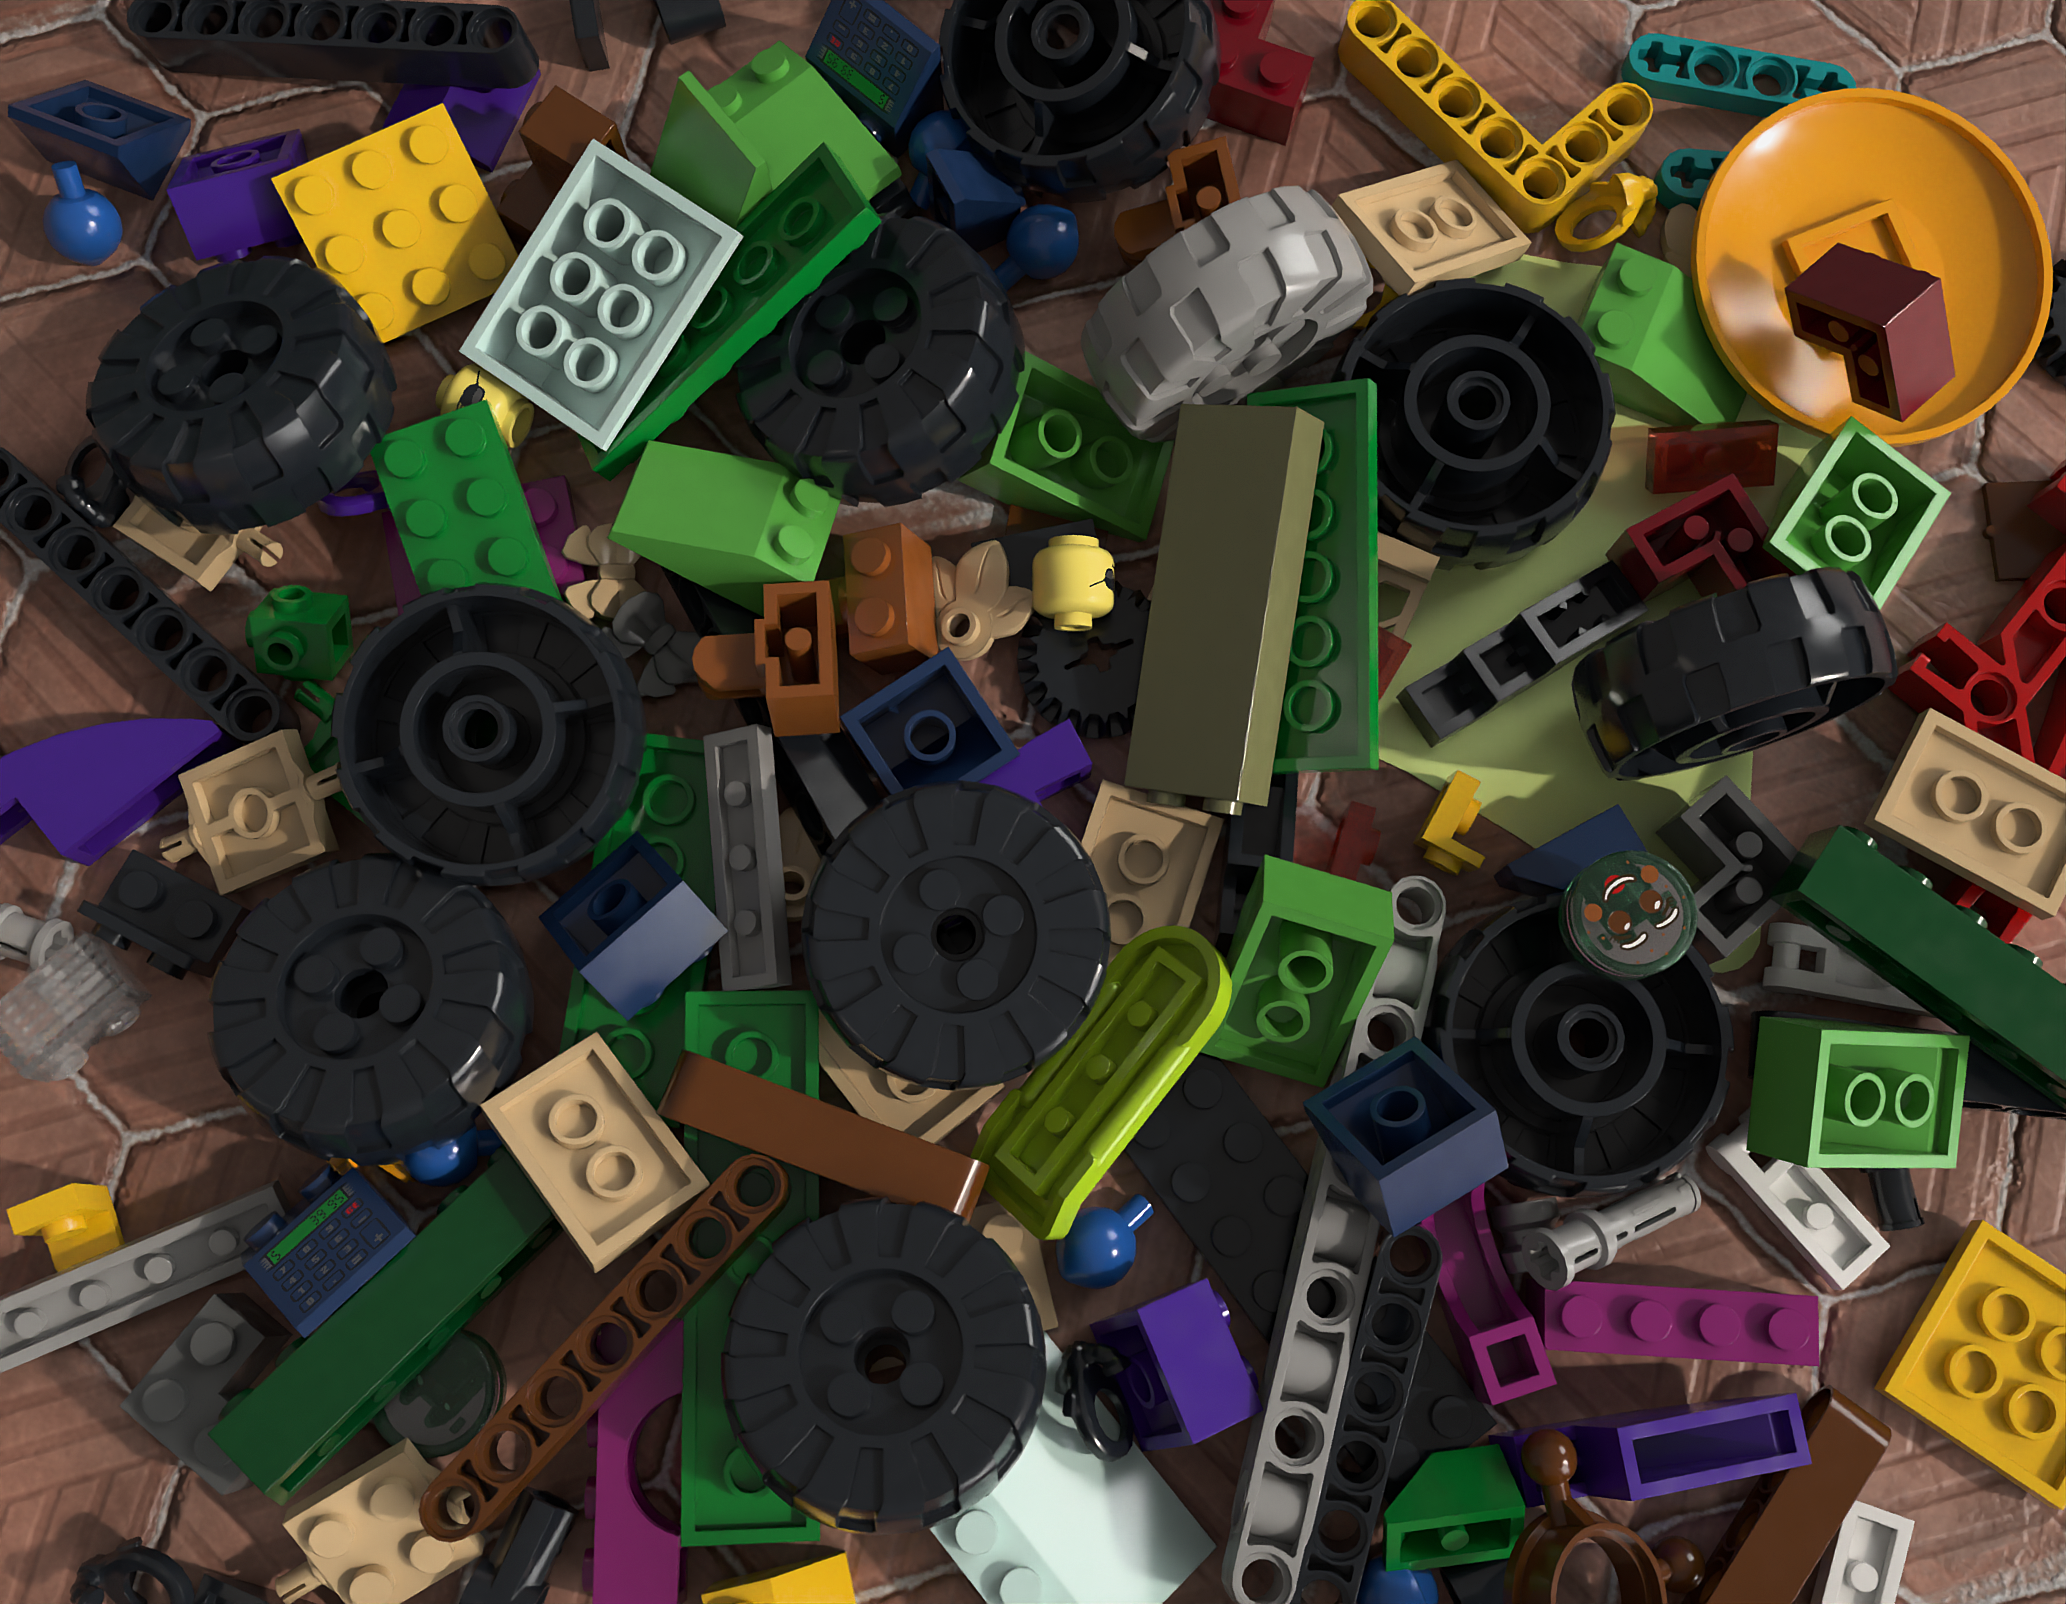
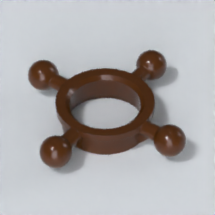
M1540 1429L1527 1437L1521 1448V1463L1526 1474L1534 1482L1541 1485L1546 1513L1534 1519L1524 1529L1511 1551L1504 1575L1503 1604H1556L1557 1585L1563 1564L1573 1547L1585 1538H1589L1597 1543L1611 1560L1619 1581L1621 1604H1667L1666 1590L1673 1593H1687L1699 1586L1705 1575V1560L1700 1549L1692 1541L1681 1536H1668L1659 1540L1650 1550L1647 1544L1629 1528L1611 1523L1599 1514L1583 1509L1572 1498L1569 1480L1574 1475L1578 1464L1577 1451L1572 1441L1565 1434L1554 1429Z

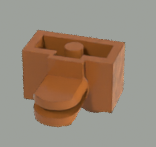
M1226 136L1172 151L1167 157L1174 185L1165 187L1168 199L1132 208L1118 215L1114 225V237L1123 261L1131 269H1134L1146 259L1148 254L1180 231H1184L1205 219L1212 212L1241 199Z
M901 522L843 535L845 575L824 579L829 580L836 620V641L849 638L850 655L881 675L912 670L938 654L931 546Z
M829 580L763 584L764 619H754V633L705 636L701 638L694 648L692 662L700 690L706 698L710 700L766 697L775 737L840 733L836 620Z

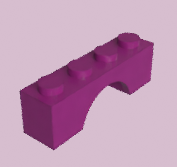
M1484 1182L1422 1220L1419 1224L1425 1226L1438 1240L1443 1253L1436 1292L1469 1386L1478 1402L1493 1406L1555 1385L1557 1382L1533 1315L1527 1310L1515 1292L1496 1249L1485 1209ZM1418 1237L1423 1255L1426 1260L1427 1247L1425 1241Z
M1526 1279L1525 1307L1533 1315L1545 1350L1820 1367L1818 1296L1571 1281L1569 1285L1554 1291L1544 1288L1534 1279Z
M683 1320L678 1322L587 1420V1443L589 1448H597L596 1476L588 1477L585 1487L586 1519H595L594 1548H586L583 1557L582 1586L584 1592H593L592 1604H683L687 1600L688 1546L681 1547V1525L665 1517L652 1505L643 1491L637 1471V1449L646 1423L663 1403L683 1392ZM609 1323L603 1327L601 1335L597 1336V1352L603 1360L615 1364L626 1352V1334L621 1327L614 1323Z

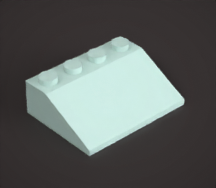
M592 139L459 352L593 444L607 451L744 236L603 144Z
M1043 1331L1047 1361L1045 1389L1038 1420L1022 1455L1008 1475L988 1496L983 1497L979 1502L956 1516V1518L929 1529L987 1604H1162L1217 1546L1134 1442L1126 1456L1113 1462L1100 1460L1088 1450L1079 1435L1073 1419L1063 1416L1064 1395L1054 1391L1055 1375L1062 1363L1061 1357L1063 1353L1047 1333ZM1096 1396L1095 1410L1099 1424L1104 1433L1111 1440L1117 1442L1120 1437V1424Z

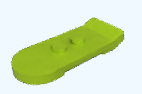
M1175 925L1161 926L1140 934L1123 947L1106 969V978L1091 1013L1068 1041V1044L1049 1060L1035 1068L1019 1089L1015 1088L1010 1091L983 1125L970 1158L990 1165L983 1188L1037 1239H1063L1068 1234L1082 1202L1222 1023L1231 1000V972L1222 953L1195 930Z

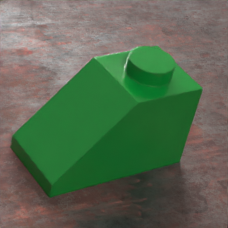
M1499 1444L1435 1452L1429 1456L1384 1513L1382 1560L1386 1572L1403 1569L1417 1571L1510 1557L1517 1539L1524 1531L1525 1504Z

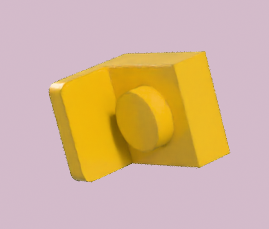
M1460 770L1447 777L1413 842L1427 850L1423 856L1426 862L1454 876H1458L1461 869L1467 872L1478 870L1485 859L1478 852L1451 839L1454 832L1462 836L1467 833L1482 802L1473 798L1481 781Z
M71 1183L6 1209L14 1235L43 1236L44 1242L48 1244L54 1267L58 1272L125 1244L108 1187L104 1185Z

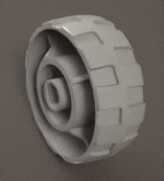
M1298 185L1272 188L1269 192L1250 198L1244 197L1212 212L1210 216L1186 230L1180 231L1148 254L1146 259L1126 276L1122 277L1098 303L1097 310L1092 318L1086 322L1082 331L1081 348L1097 389L1114 415L1129 433L1140 440L1145 439L1152 443L1176 440L1181 404L1247 405V394L1279 390L1286 385L1284 383L1285 380L1303 367L1309 368L1334 347L1332 342L1342 332L1351 329L1367 309L1366 299L1373 294V277L1355 237L1333 207L1317 191L1311 189L1306 192Z

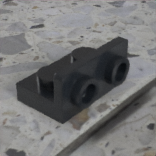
M133 849L99 905L83 900L77 912L96 921L91 931L93 935L128 951L132 942H135L152 951L146 963L170 976L183 980L188 971L212 978L218 961L223 960L238 935L236 929L251 910L224 896H220L219 893Z

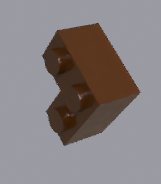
M557 85L554 86L543 101L535 103L528 110L524 118L523 125L518 132L533 164L521 179H516L507 186L501 197L500 205L496 209L509 237L523 247L527 244L592 139H595L629 161L616 123Z

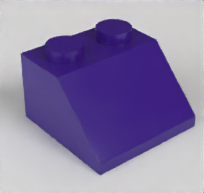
M300 129L182 158L166 190L196 261L215 256L217 262L220 263L240 259L253 251L252 246L271 241L275 242L276 247H289L304 242L271 180L273 177L309 162Z
M1207 1278L1180 1286L1089 1324L1097 1344L1105 1343L1115 1347L1119 1353L1127 1356L1131 1362V1366L1112 1375V1377L1119 1384L1132 1415L1134 1434L1142 1452L1194 1445L1263 1411L1257 1396L1259 1384L1256 1373L1250 1362L1239 1354L1229 1330L1231 1320L1228 1308L1219 1293L1212 1290Z

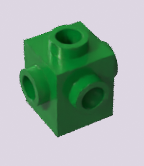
M300 585L273 588L258 607L249 613L245 625V638L247 645L254 648L257 673L282 675L285 679L291 681H306L309 679L332 681L354 651L348 595L312 592L309 588Z

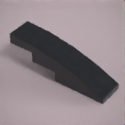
M1612 559L1520 612L1507 625L1463 649L1452 661L1405 687L1396 698L1429 746L1433 748L1592 649L1642 616L1649 609Z

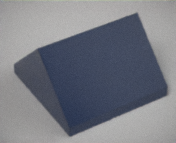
M88 80L79 81L8 105V117L47 161L54 164L62 161H75L80 174L151 201L154 200L191 130V119Z

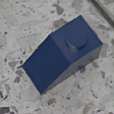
M940 148L926 153L930 213L934 221L953 230L977 253L1006 240L1011 222L1021 212V207L1026 205L1021 186L1008 180L1003 172H1000L980 153Z
M1617 804L1507 864L1493 876L1499 887L1533 897L1574 890L1576 892H1588L1590 899L1603 901L1602 893L1608 877L1632 874L1623 865L1621 857H1635L1653 864L1655 863L1623 810ZM1637 881L1625 883L1623 890L1619 893L1611 894L1609 900L1617 901L1624 899L1632 902L1638 899L1644 891Z

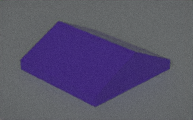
M538 68L536 75L529 83L512 89L404 84L382 127L385 129L443 103L473 165L493 172L541 76V72Z

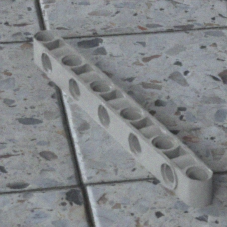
M1424 876L1403 878L1388 890L1392 892L1394 942L1334 1065L1330 1086L1387 1053L1375 1048L1369 1040L1367 1031L1371 1020L1381 1021L1392 1030L1394 1035V1046L1392 1049L1414 1036L1421 1041L1436 974L1437 950L1446 914V900L1442 890L1434 881ZM1397 898H1408L1419 906L1422 913L1420 925L1410 924L1399 916L1396 908ZM1319 1134L1258 1393L1263 1411L1253 1415L1231 1514V1529L1222 1564L1221 1580L1225 1592L1237 1604H1290L1295 1593L1304 1549L1311 1535L1380 1227V1222L1353 1194ZM1317 1278L1328 1282L1336 1295L1335 1307L1325 1318L1315 1315L1307 1302L1308 1288ZM1293 1415L1303 1424L1305 1442L1296 1454L1285 1456L1277 1448L1275 1430L1284 1418ZM1267 1559L1274 1572L1271 1588L1264 1595L1257 1598L1247 1597L1242 1587V1575L1245 1568L1255 1560Z

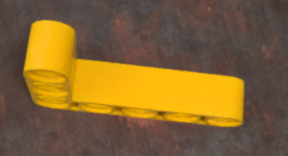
M1355 0L1348 10L1338 48L1339 59L1344 67L1444 163L1457 159L1523 233H1536L1548 227L1571 203L1589 191L1591 183L1599 182L1628 157L1652 117V99L1646 90L1637 84L1628 82L1616 83L1602 92L1544 144H1541L1390 0ZM1361 33L1372 34L1375 38L1366 37ZM1401 72H1409L1417 77H1408ZM1443 111L1453 112L1459 118L1449 117ZM1612 119L1620 121L1625 126L1615 123ZM1488 150L1495 152L1498 155H1500L1501 158L1491 157L1484 151ZM1571 154L1578 156L1581 159H1583L1584 162L1576 161L1572 159L1569 155ZM1526 191L1537 192L1544 199L1533 198Z

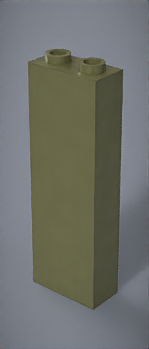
M1181 404L1124 786L1148 789L1146 802L1185 807L1186 795L1203 797V810L1239 816L1242 814L1243 803L1267 806L1324 429L1323 421L1298 407Z

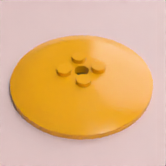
M1850 88L1823 92L1789 104L1762 120L1734 146L1711 177L1699 205L1691 241L1690 265L1696 305L1705 332L1718 357L1742 388L1765 409L1784 422L1822 439L1827 437L1850 416L1858 420L1891 447L1923 443L1965 426L1990 410L2022 377L2042 340L2049 317L2053 289L2050 243L2037 202L2022 175L1997 144L1966 119L1937 103L1898 91L1875 88ZM1837 243L1864 252L1874 253L1881 258L1916 270H1923L1941 278L1955 377L1903 422L1852 402L1843 355L1794 336L1784 288Z

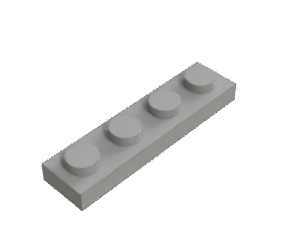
M754 724L703 736L717 919L728 930L719 939L722 991H757L792 985L772 729L767 726Z

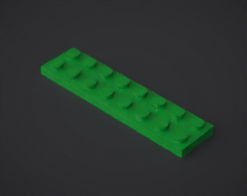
M812 990L685 992V1050L819 1100V1007ZM684 1124V1149L711 1185L738 1158L750 1154L764 1155ZM767 1155L764 1156L783 1166L788 1173L792 1186L790 1200L783 1211L683 1317L681 1547L820 1541V1523L791 1508L761 1481L749 1465L734 1438L722 1396L721 1352L724 1350L730 1322L728 1314L747 1273L754 1275L764 1261L773 1253L772 1243L788 1229L808 1216L813 1222L819 1219V1175ZM763 1168L754 1169L746 1174L740 1188L742 1198L746 1204L756 1207L766 1203L774 1193V1178L768 1169ZM716 1219L704 1221L694 1232V1248L705 1259L715 1257L725 1246V1229Z

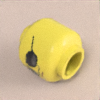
M477 363L467 365L456 375L450 374L444 378L436 394V406L441 409L440 415L487 399L491 403L507 448H516L524 441L534 418V407L532 403L528 402V398Z
M1064 535L1050 538L1048 547L1040 550L1032 562V605L1036 612L1044 617L1054 619V629L1086 631L1092 629V619L1103 617L1113 609L1115 562L1107 550L1099 547V540L1083 535Z

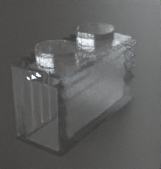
M82 930L0 999L1 1053L9 1059V1063L16 1067L17 1073L24 1078L43 1082L66 1079L86 1064L89 1059L87 1052L91 1046L99 1043L100 1038L106 1035H117L129 1028L140 1017L141 1010L139 1008L141 1004L150 1000L152 994L108 942Z

